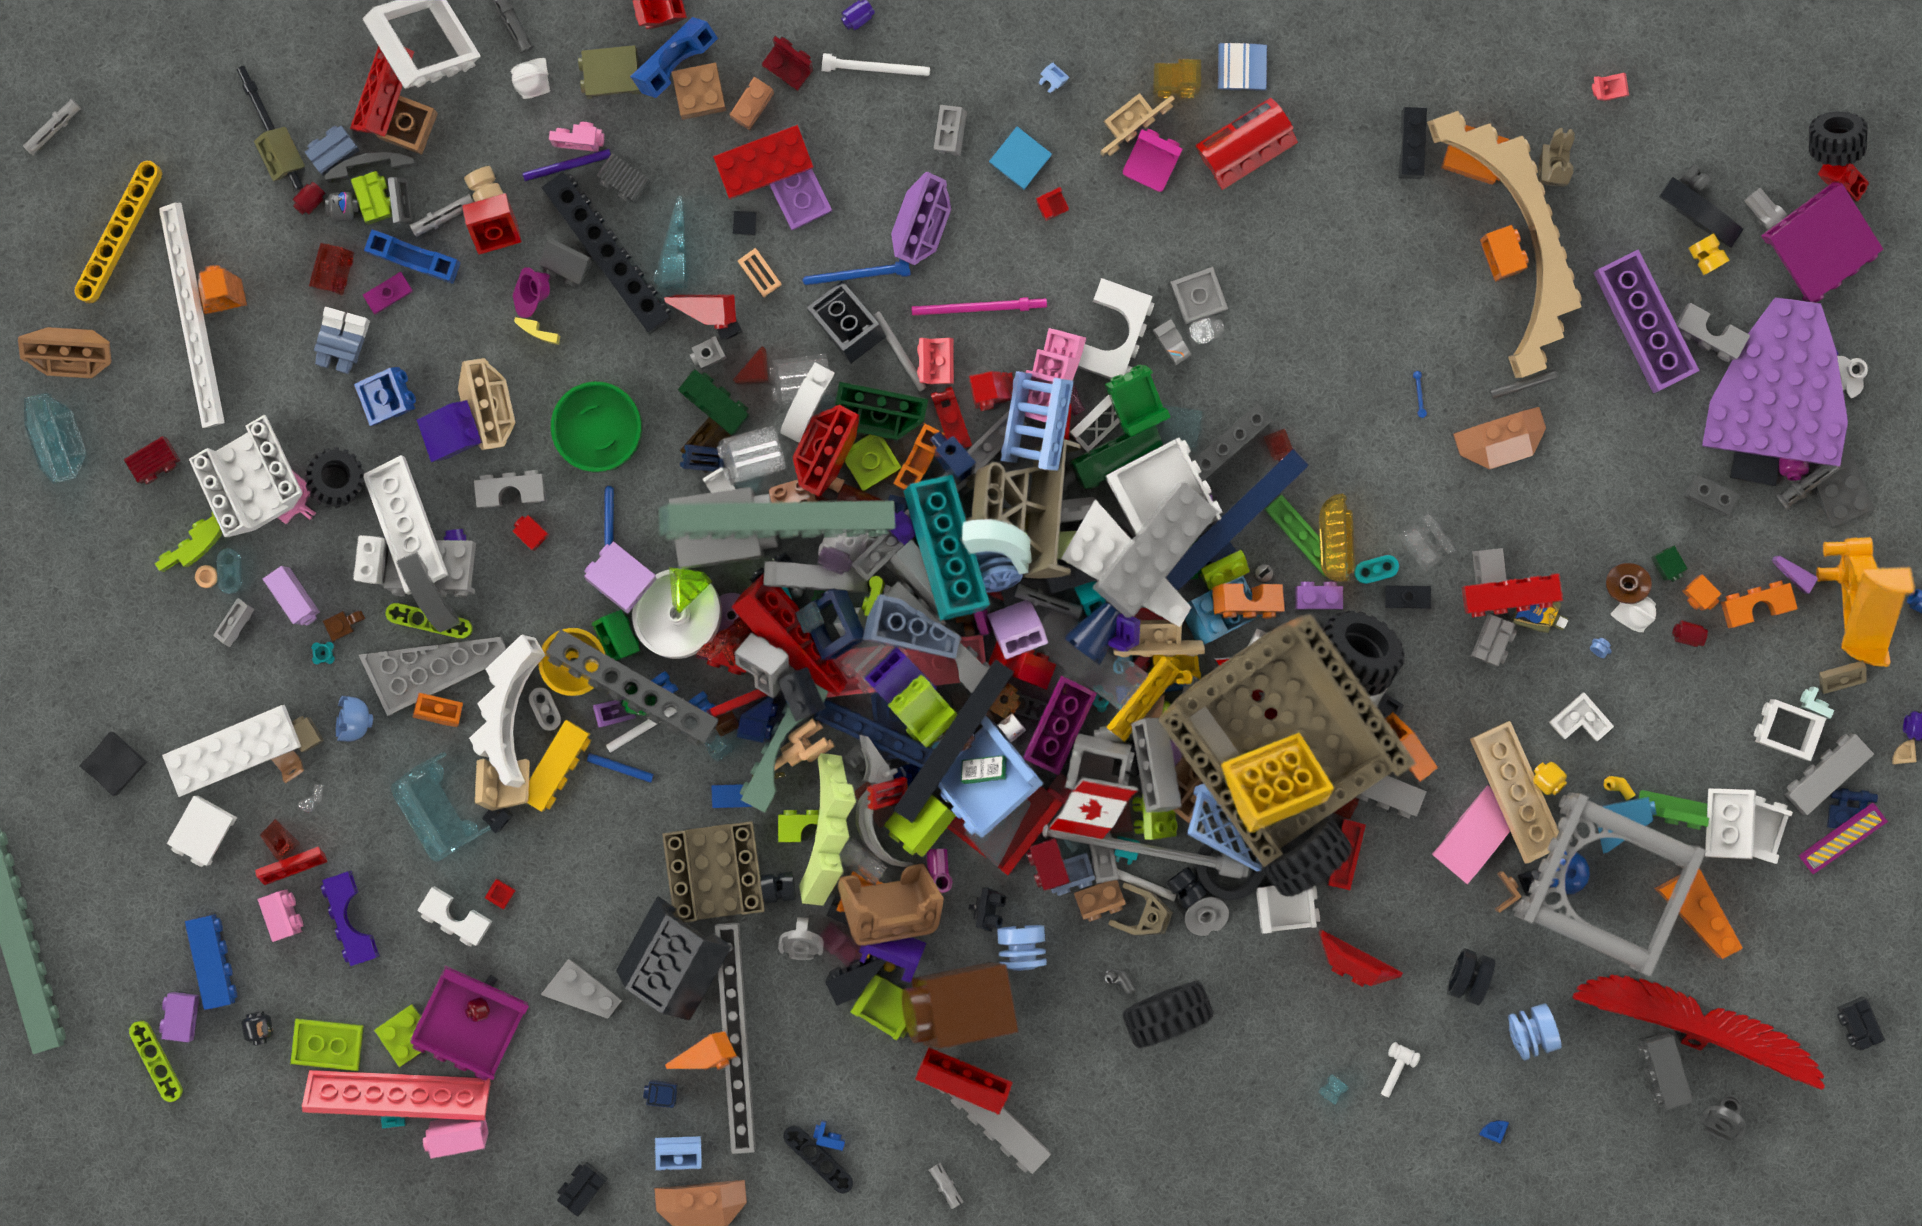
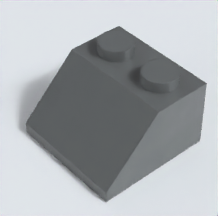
M550 237L546 242L540 261L541 267L544 268V273L549 274L553 278L556 275L563 277V282L573 288L576 285L583 286L594 264L589 257Z

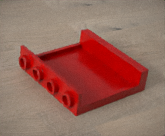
M1040 786L983 838L976 833L970 834L963 825L966 823L964 819H959L957 816L947 828L1001 869L1002 872L1009 875L1040 835L1043 827L1050 822L1063 803Z

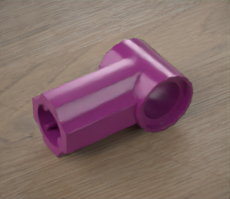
M947 849L928 850V872L935 884L937 878L942 881V887L939 889L940 893L948 892L953 882L948 870Z

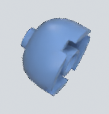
M351 696L340 697L338 706H342V709H340L339 717L336 718L337 741H356L365 735L367 728L372 727L373 715L369 714L368 707L359 698Z

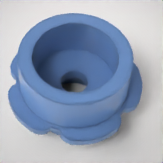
M1604 638L1592 640L1593 644L1590 646V650L1595 655L1605 658L1607 654H1611V645Z

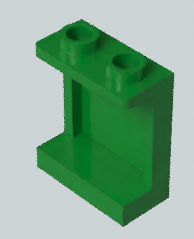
M1137 365L1131 368V372L1125 375H1116L1110 379V382L1105 384L1122 429L1130 437L1171 418L1168 409L1162 405L1151 374H1153L1152 369L1145 365Z

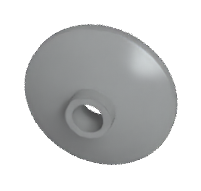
M1207 897L1200 899L1188 908L1185 914L1186 927L1193 934L1200 936L1209 935L1211 931H1219L1228 920V907L1218 898Z

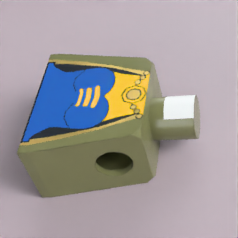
M1554 602L1553 607L1539 609V605H1531V610L1517 612L1516 609L1510 622L1521 627L1548 633L1551 626L1563 631L1568 618L1558 614L1561 603Z

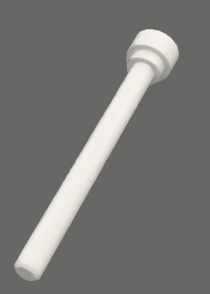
M823 53L822 71L831 72L835 68L921 76L930 75L929 67L836 59L832 54Z

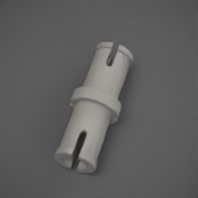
M941 1162L928 1170L938 1185L939 1193L942 1192L951 1209L964 1202L953 1185L955 1182L953 1179L950 1180Z

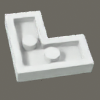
M1581 693L1549 722L1563 739L1569 737L1582 725L1595 741H1598L1614 727L1585 693Z

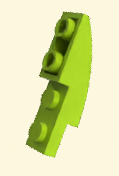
M213 512L211 513L212 517L209 519H201L192 525L193 529L188 531L192 540L188 538L177 545L179 548L172 553L169 550L158 557L160 560L154 564L159 571L165 572L181 562L183 567H189L212 548L223 534Z

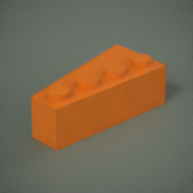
M219 265L207 267L205 272H200L198 290L204 315L247 305L241 278L224 268H220Z
M1698 868L1678 914L1718 958L1724 959L1743 949L1701 870ZM1680 875L1654 888L1667 902Z

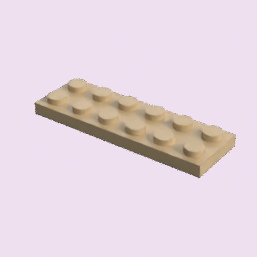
M1511 721L1471 738L1470 741L1524 863H1530L1550 853L1548 846L1552 838L1557 837L1559 830L1542 791L1533 781L1534 773Z

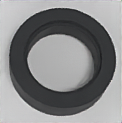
M1226 831L1229 839L1235 837L1233 831ZM1220 833L1214 835L1218 843L1224 842ZM1243 839L1246 848H1249L1248 844ZM1237 840L1231 842L1234 844H1238ZM1204 843L1199 849L1198 854L1210 856L1215 849ZM1248 851L1251 860L1256 862L1257 857L1253 851ZM1196 864L1197 876L1204 888L1212 895L1225 900H1237L1250 895L1257 889L1264 876L1263 868L1261 871L1252 869L1249 878L1243 884L1234 888H1226L1213 881L1209 874L1208 866Z

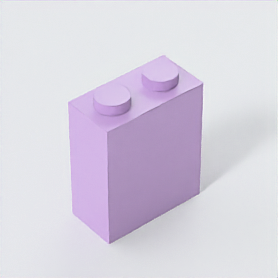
M613 541L610 546L607 544L600 551L599 555L601 557L596 563L591 562L584 571L586 573L584 577L586 581L628 614L657 579L651 571Z
M280 566L263 578L293 624H305L307 626L317 619L315 615L320 613V611L289 567Z
M1024 600L987 614L1005 659L1048 643L1042 623L1032 603Z

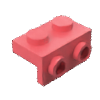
M920 338L917 347L919 356L917 375L919 382L928 385L954 384L953 338Z

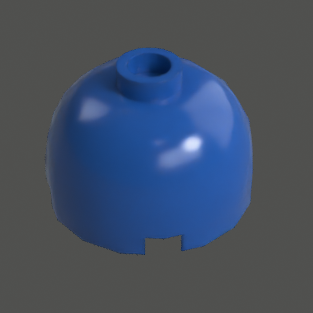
M1578 852L1574 854L1566 870V895L1581 891L1588 883L1590 877L1589 865L1586 859ZM1561 859L1560 864L1565 865L1566 860ZM1557 878L1552 879L1554 883L1549 887L1558 886L1559 880Z

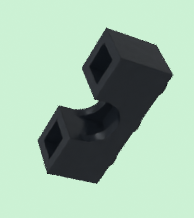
M1404 107L1401 111L1400 134H1402V148L1399 156V178L1422 179L1424 176L1427 108Z

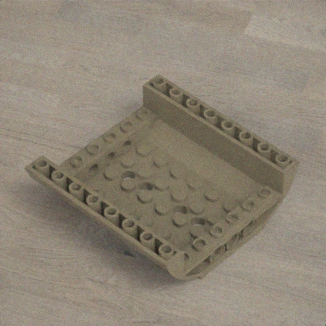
M1311 614L1291 620L1263 635L1195 682L1158 719L1263 867L1283 854L1281 847L1392 772L1399 776L1416 764ZM1256 689H1261L1264 692L1263 699L1259 701L1252 699V692ZM1270 707L1277 710V716L1273 719H1268L1264 715L1265 710ZM1300 732L1334 789L1328 801L1250 833L1238 814L1221 764Z

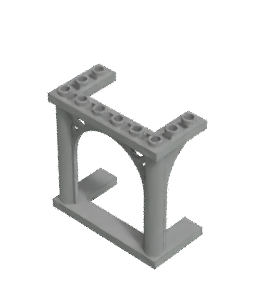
M1568 792L1567 796H1562L1558 805L1561 808L1559 813L1566 815L1558 823L1557 829L1559 833L1556 838H1552L1548 846L1550 853L1547 860L1543 859L1538 871L1541 873L1538 880H1534L1530 886L1529 892L1531 896L1522 895L1521 899L1515 901L1512 909L1515 911L1513 916L1532 924L1533 922L1538 923L1630 965L1629 968L1651 977L1706 850L1684 844L1588 801L1589 797L1582 794ZM1580 822L1586 823L1589 827L1587 838H1582L1577 832V825ZM1593 823L1598 824L1596 826L1597 828H1603V830L1599 834L1595 833V826ZM1572 834L1577 839V843L1574 847H1571L1569 845V842L1572 843L1573 840ZM1605 837L1624 839L1676 862L1675 865L1683 868L1647 950L1585 922L1570 906L1565 892L1566 870L1574 854L1587 843ZM1561 859L1566 860L1565 865L1560 864ZM1557 878L1559 880L1558 886L1549 888L1554 883L1552 879ZM1551 892H1558L1561 895L1560 901L1556 904L1548 905L1545 902V897ZM1562 906L1566 907L1565 914H1563L1560 910L1559 913L1554 911L1561 908Z

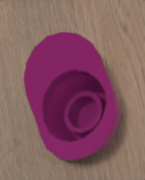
M528 267L521 270L513 292L515 310L520 317L529 318L532 316L538 303L549 296V274L537 272Z

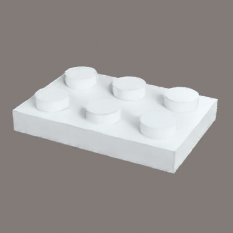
M1708 789L1707 817L1710 819L1706 828V857L1753 859L1755 790Z

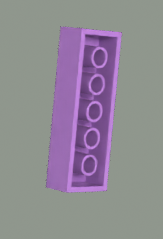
M1639 249L1593 272L1653 393L1699 371Z

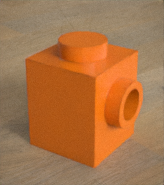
M1703 574L1698 575L1682 591L1689 598L1687 602L1696 610L1698 608L1700 610H1706L1707 608L1711 610L1719 602L1717 598L1721 595Z

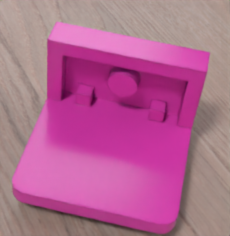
M1142 129L1123 169V175L1157 192H1162L1177 163L1182 148L1179 147L1180 144L1172 139L1165 141L1159 138V134L1151 129H1147V131Z

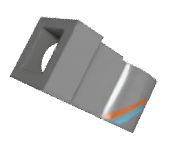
M1171 319L1153 330L1154 335L1175 365L1191 356L1188 347Z

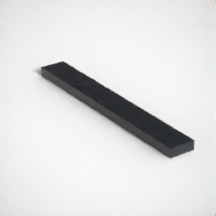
M994 660L894 808L895 812L911 823L914 822L1015 673L1013 670L998 660Z

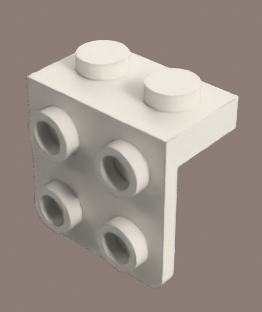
M843 533V535H838V537L824 538L819 546L818 555L826 566L853 568L851 564L879 537H868V533L860 535V537H846V533Z

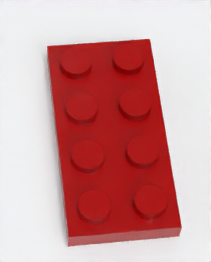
M798 125L713 156L729 200L814 168Z

